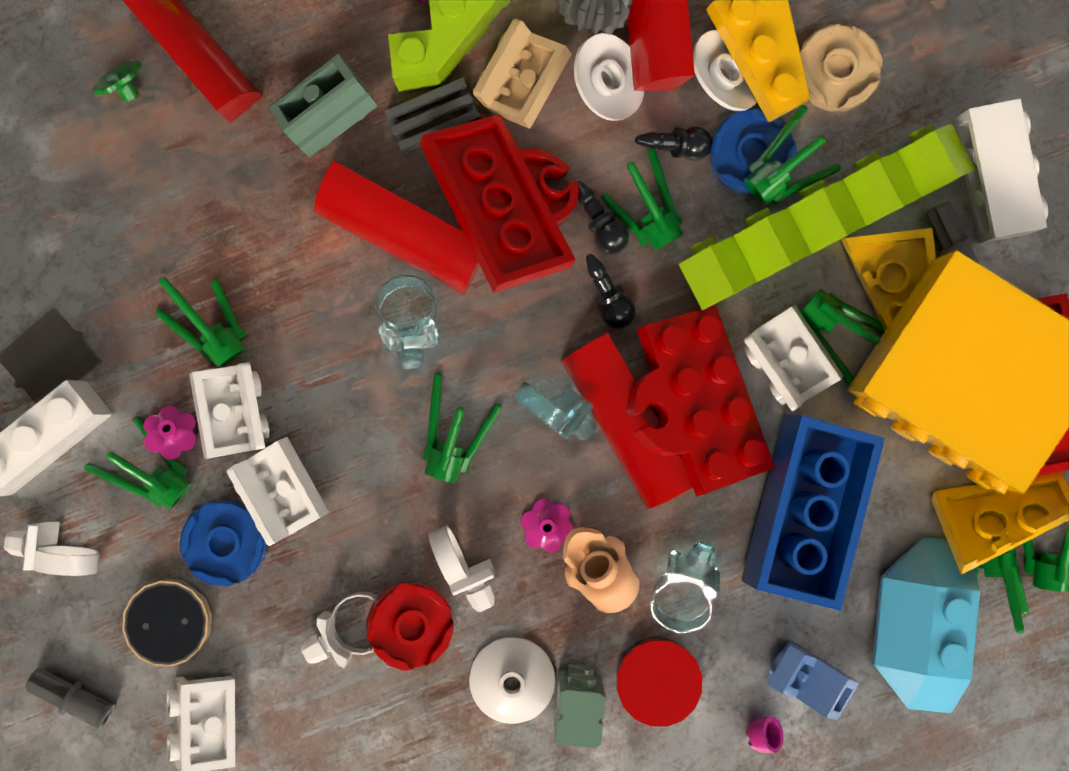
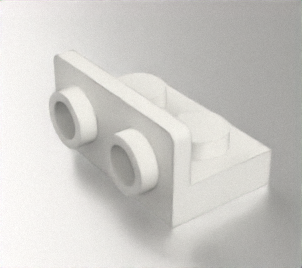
M183 676L174 677V690H168L166 695L168 717H174V734L167 735L168 761H174L179 771H210L235 767V679L232 676L187 681Z

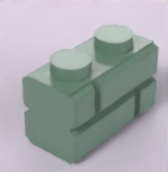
M338 53L327 61L323 67L314 71L271 104L269 109L284 133L310 158L323 147L328 146L332 140L356 122L362 120L378 105L359 77Z
M570 664L568 665V670L563 669L559 671L557 677V697L555 698L554 708L555 741L563 746L596 749V747L601 746L602 718H604L606 701L601 676L594 672V667Z

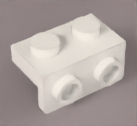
M795 304L756 328L744 338V342L747 345L745 347L747 357L757 369L763 368L771 380L769 387L772 394L780 404H787L792 412L799 409L806 400L837 383L844 376Z
M250 362L240 363L236 366L191 372L189 376L204 459L265 448L264 439L269 438V427L265 414H259L256 397L261 396V382L257 371L251 370Z
M288 437L274 442L249 459L227 469V474L234 484L236 492L240 495L254 520L257 530L269 546L330 513Z

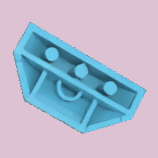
M922 536L915 543V546L902 555L880 579L872 664L908 709L952 713L972 680L980 588L975 568L962 575L960 574L946 538Z

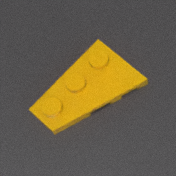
M715 0L706 9L768 122L791 112L810 100L788 0Z
M932 228L850 237L841 240L884 331L889 328L896 314L904 305V302L932 260L936 259Z
M1063 472L1036 476L1024 494L1007 489L1003 495L992 488L987 490L977 484L934 491L931 499L961 575L1069 520V484Z

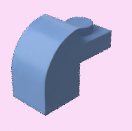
M788 641L784 649L776 656L771 665L770 673L767 676V679H769L767 684L780 693L796 697L824 717L834 720L840 718L859 685V682L791 641Z

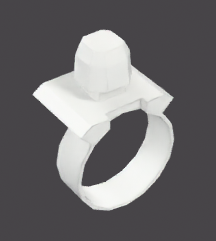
M59 521L28 524L27 529L13 530L5 536V551L11 555L24 557L23 570H34L40 573L66 576L91 575L98 572L99 551L83 547L57 546Z
M448 525L428 533L434 556L444 578L449 584L451 593L455 596L468 590L466 597L472 608L477 612H482L494 606L495 595L490 582L485 583L495 577V568L491 559L468 568L461 548Z
M359 591L346 596L336 605L333 612L325 610L317 617L316 624L320 632L307 639L301 647L308 663H318L329 658L332 654L337 665L345 669L353 654L365 655L373 652L372 647L361 649L343 643L337 635L335 620L336 613L344 601L354 597H367L375 601L378 596L371 592Z

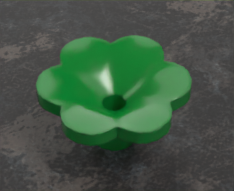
M139 60L133 62L126 61L120 64L114 70L104 74L98 80L99 83L92 88V91L95 95H106L117 91L124 102L133 100L138 96L139 92L131 83V79L136 76V72L142 67V64Z

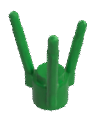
M804 104L790 117L760 157L747 167L750 174L744 178L745 185L756 200L764 206L771 201L774 205H778L786 197L841 170L839 164H834L786 186L791 180L788 172L823 145L826 141L824 136H818L783 164L777 160L768 163L807 112L808 107Z
M646 148L664 207H658L634 162H628L627 169L650 212L649 215L641 219L644 228L609 194H602L601 199L635 234L641 246L649 243L653 251H656L684 233L679 226L682 220L675 210L656 151Z
M166 277L159 279V284L202 334L200 339L202 341L163 309H157L156 315L200 352L208 364L214 362L217 368H221L245 351L246 347L241 340L247 335L237 323L218 280H212L211 286L229 326L228 328H225L222 323L209 328Z
M820 288L801 310V314L844 375L845 381L850 385L854 377L819 330L822 328L829 333L840 322L874 345H878L881 342L880 338L852 318L883 334L885 330L879 320L842 302L831 292L828 294Z
M438 372L434 374L427 445L422 459L428 461L424 473L439 480L457 483L460 472L468 473L471 460L502 410V405L496 403L464 455H462L463 447L455 444L465 413L463 407H458L446 441L439 440L436 447L442 374Z
M139 416L134 417V424L143 436L146 437L147 433L143 426L144 421ZM114 452L106 454V458L143 482L144 487L91 463H87L84 466L87 472L139 495L159 508L164 506L168 510L174 508L191 486V482L184 478L189 470L177 462L176 459H165L160 452L158 454L169 468L166 470L162 466H158L151 475Z
M1068 523L1061 553L1041 551V556L1037 559L1035 558L1033 540L1031 539L1023 543L1025 554L1024 573L1034 575L1033 586L1050 591L1069 592Z
M1013 548L975 567L977 578L979 568L984 569L985 577H1003L1014 628L1018 634H1022L1025 630L1022 614H1028L1029 607L1017 566L1016 551Z

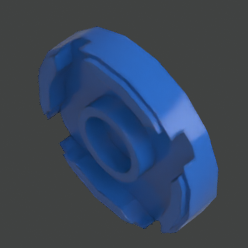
M758 108L737 112L724 119L712 137V147L709 153L712 170L721 184L735 193L753 196L744 182V178L750 174L747 167L760 157L786 124L785 120L779 117L768 122L763 111ZM791 133L768 163L777 160L783 164L797 153L795 140L793 141Z
M221 499L203 505L188 517L180 537V552L182 558H185L187 565L190 567V572L196 578L209 585L231 586L245 581L260 569L268 553V545L257 530L245 504L238 500Z

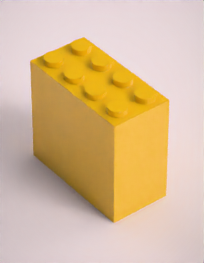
M956 250L932 260L904 302V305L896 314L893 322L881 337V342L875 346L846 391L856 397L852 404L863 412L875 418L876 416L883 419L888 417L894 421L890 428L912 442L917 440L922 444L927 442L932 445L928 452L937 459L950 466L954 464L962 469L968 468L969 471L966 477L987 490L992 488L1003 495L1007 489L1024 494L1069 428V320Z

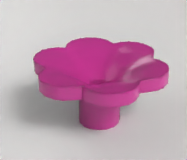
M165 406L158 415H151L144 421L143 426L147 433L144 439L145 447L152 453L160 452L167 460L177 459L182 451L191 450L196 445L197 437L193 432L196 427L195 418L189 413H180L174 406ZM171 427L169 432H165L166 428Z
M547 499L537 500L533 505V509L525 512L521 517V526L526 530L525 542L531 548L542 547L549 553L558 551L562 541H565L568 533L574 529L571 522L568 521L570 512L567 506L562 503L553 505ZM545 524H550L552 527L550 530L546 531L543 528V526Z

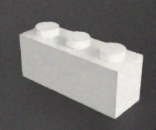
M1021 99L969 108L953 119L955 131L976 169L966 174L965 180L978 243L1027 235L1047 228L1048 205L1045 198L1040 195L1037 180L1039 162L1036 155L1031 151L1028 136L1031 128L1030 118L1027 112L1023 111Z
M65 380L0 432V497L13 495L113 415L87 381Z

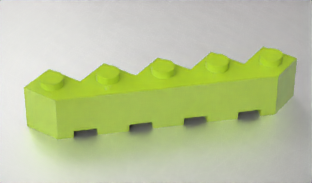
M429 0L432 30L388 34L392 76L398 92L442 87L465 54L468 55L487 32L490 23L503 7L506 8L512 0Z
M933 123L926 125L910 134L908 137L911 144L899 151L882 158L879 152L876 151L854 163L857 171L848 177L826 186L822 179L801 190L799 193L802 200L774 214H771L769 208L763 209L745 219L748 227L720 242H716L714 236H711L692 246L690 250L693 256L679 263V266L701 309L704 310L976 170L952 123L936 129Z

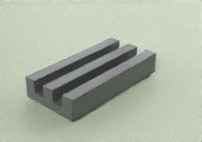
M460 78L384 111L402 153L420 147L423 134L481 119L464 78ZM459 93L461 95L460 98H457L453 101H450L446 104H443L432 110L424 112L401 123L398 122V119H401L405 116H408L412 113H415L419 110H422L426 107H429L433 104H436ZM466 107L468 111L466 114L405 139L403 134Z

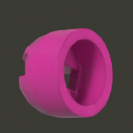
M773 716L753 719L745 730V735L750 737L748 744L756 752L777 753L782 748L783 729L778 719Z

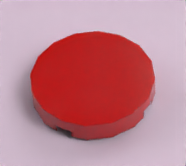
M417 581L399 582L385 589L372 603L366 618V635L373 652L388 666L403 671L415 670L414 668H420L424 665L428 666L436 662L448 648L454 632L450 606L447 600L433 587Z
M649 638L641 641L640 644L635 645L632 649L630 648L623 655L616 670V690L623 708L635 720L648 726L668 727L683 721L696 709L702 695L703 676L696 659L682 644L668 638Z

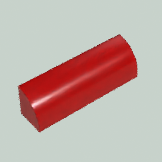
M123 0L216 111L230 124L263 97L181 0Z
M633 0L627 20L634 91H674L694 77L688 0Z
M332 161L317 192L314 204L315 214L465 295L480 265L463 231L341 164Z
M608 333L561 360L647 509L661 505L693 488L685 465L679 455L663 456L651 452L634 436V432L647 426L656 429L659 420L652 408L648 406L643 413L627 417L626 407L629 392L636 381Z

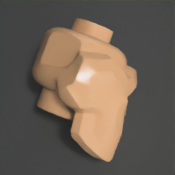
M580 527L571 530L566 536L563 547V559L568 565L565 568L567 584L579 590L598 611L617 613L626 609L636 599L640 580L633 572L627 559L625 544L616 537H604L600 531L592 528Z

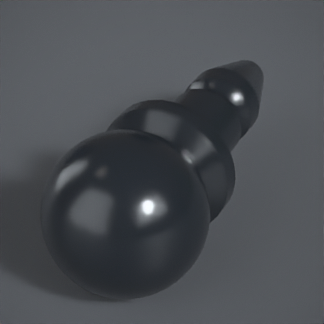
M694 126L686 130L682 127H676L672 133L658 134L657 132H648L635 137V143L650 150L670 151L674 158H681L683 156L690 161H699L710 153L712 138L709 132L702 127Z
M577 181L579 188L578 201L584 206V210L590 220H593L589 224L588 229L590 232H595L597 247L602 252L610 255L622 252L629 242V232L626 226L615 220V213L613 211L605 213L599 200L595 199L594 192L581 181Z
M588 254L586 256L587 269L590 277L593 278L597 291L600 293L595 301L598 305L602 306L601 315L604 322L613 328L628 326L635 316L634 303L630 298L623 295L624 289L621 285L614 286L609 274L605 272V266L593 254Z

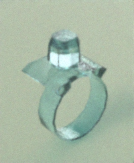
M400 275L386 281L376 293L374 305L381 324L378 331L385 349L398 353V358L403 368H419L424 361V348L435 347L440 343L434 322L437 303L432 287L424 279L415 275ZM409 286L425 290L432 297V305L427 315L419 320L417 325L396 327L395 324L386 321L380 315L382 302L395 289Z
M526 381L512 395V397L565 440L571 434L579 439L586 440L596 431L595 420L588 414L594 406L569 387L554 404Z
M699 541L693 545L688 555L679 551H669L667 572L654 584L651 598L652 614L657 622L666 629L678 633L693 632L702 628L710 619L713 598L720 596V572L713 566L716 561V549L713 545ZM683 580L693 582L702 588L703 593L708 598L709 606L702 615L691 620L670 618L656 605L655 595L659 590L671 583H679Z

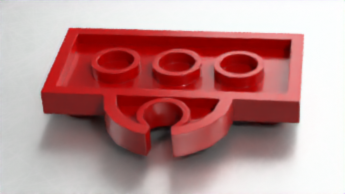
M500 114L422 135L420 146L493 293L571 268L576 259L559 226L566 222L577 204L578 183L570 182L565 189L556 191L548 187L544 181L545 178L556 180L564 178L570 168L564 161L550 152L535 148L518 150Z
M712 305L704 310L699 309L637 329L651 372L639 378L630 390L626 407L627 417L643 413L648 406L656 411L659 423L656 429L647 426L634 432L633 434L636 439L651 452L663 456L681 455L695 496L705 495L775 468L717 306Z

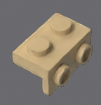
M513 19L507 31L501 36L498 47L486 69L479 75L473 95L489 112L495 115L500 114L502 118L530 129L572 53L566 45L531 33L523 21Z

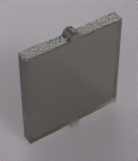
M55 308L49 310L0 353V363L16 380L14 382L15 387L23 388L36 404L65 380L80 381L102 361L82 339L83 333L74 330Z

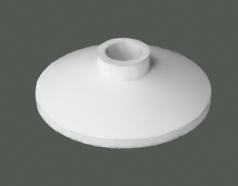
M712 30L699 37L692 50L693 65L696 77L706 93L715 102L730 110L744 111L754 106L757 101L719 32Z
M607 33L597 34L585 40L579 47L574 61V77L581 98L591 111L603 119L619 121L630 117L638 110L644 96V91H634L630 46L619 37Z
M515 636L499 638L487 644L473 661L469 677L470 691L477 706L490 718L509 724L526 722L539 715L552 698L555 688L553 664L547 653L531 640ZM508 677H516L520 681V687L514 691L508 690L504 686V681Z

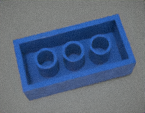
M784 414L772 459L775 468L771 469L768 474L741 581L759 591L841 611L885 438L803 415Z

